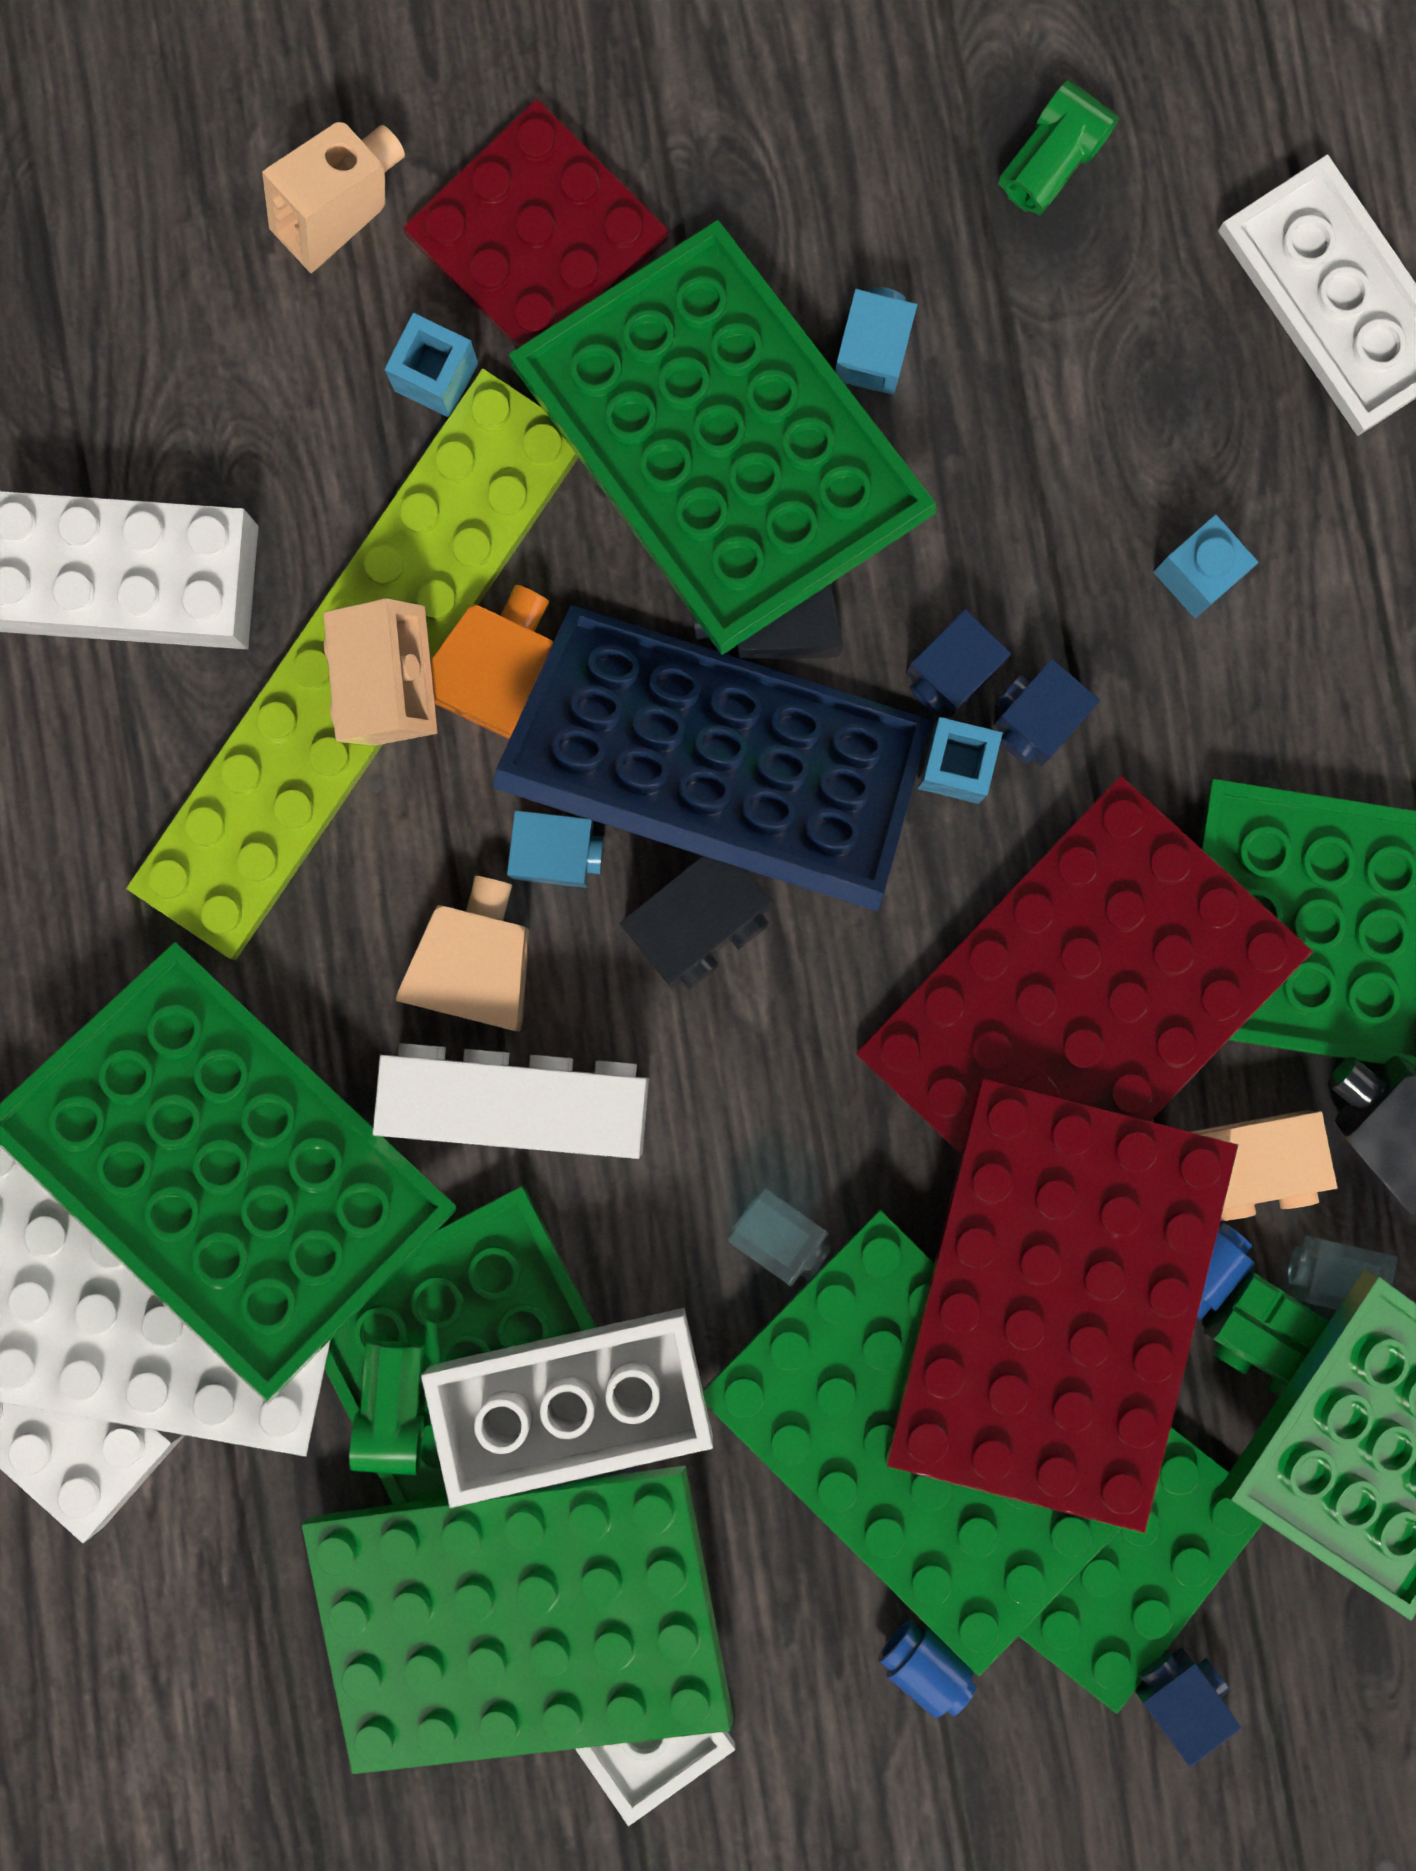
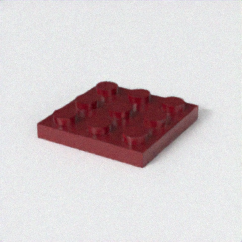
M538 99L522 112L403 227L406 237L517 349L628 278L669 239L668 229Z

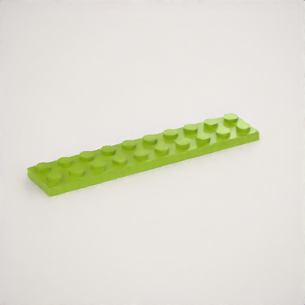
M481 370L126 888L127 890L229 959L237 960L383 745L373 746L336 741L335 728L330 714L332 697L328 660L324 651L326 635L323 613L386 598L425 606L431 661L467 609L472 604L479 605L578 460V456L542 407L488 371Z

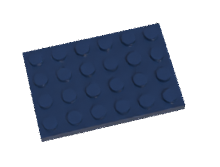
M570 605L498 763L492 788L878 912L887 886L931 720L727 654L721 655L720 652Z

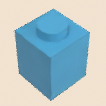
M873 287L869 289V292L855 289L835 370L843 383L894 395L917 304L906 302L903 294L889 288Z
M413 313L384 370L395 392L449 418L457 407L478 365V361L471 340Z
M1215 515L1172 552L1154 571V574L1196 619L1259 562L1221 519Z
M939 717L931 731L917 789L979 804L988 795L1003 733Z
M515 811L507 875L513 880L588 888L589 873L601 874L605 837L594 835L595 825L591 819Z

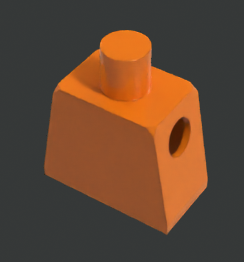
M515 585L501 615L479 605L472 604L430 661L434 703L510 739L554 643L550 639L535 633L549 601L528 588Z

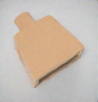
M336 122L262 172L269 229L310 273L319 268L381 212L385 206V172L405 157L399 140L384 125H380L361 140L346 123Z
M475 876L466 912L441 905L436 907L398 990L396 1001L520 1032L523 1019L529 929L503 921L512 888L511 884Z

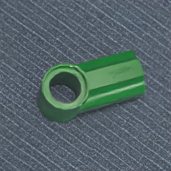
M1067 80L1042 112L1035 125L1037 130L1000 176L998 185L1006 192L1008 199L1022 210L1041 215L1068 182V179L1081 163L1087 165L1096 155L1115 128L1119 116L1073 81Z
M369 1341L366 1343L361 1410L355 1414L350 1442V1469L352 1471L418 1475L424 1440V1418L419 1416L424 1345L401 1341Z

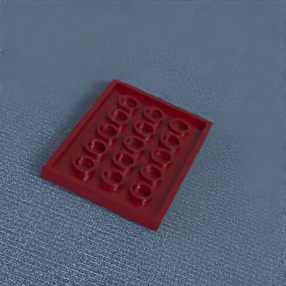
M1120 776L866 1042L856 1055L960 1154L962 1153L980 1079L1010 1085L1150 1122L1313 951L1128 781Z
M980 1079L887 1450L886 1466L1145 1533L1239 1144Z

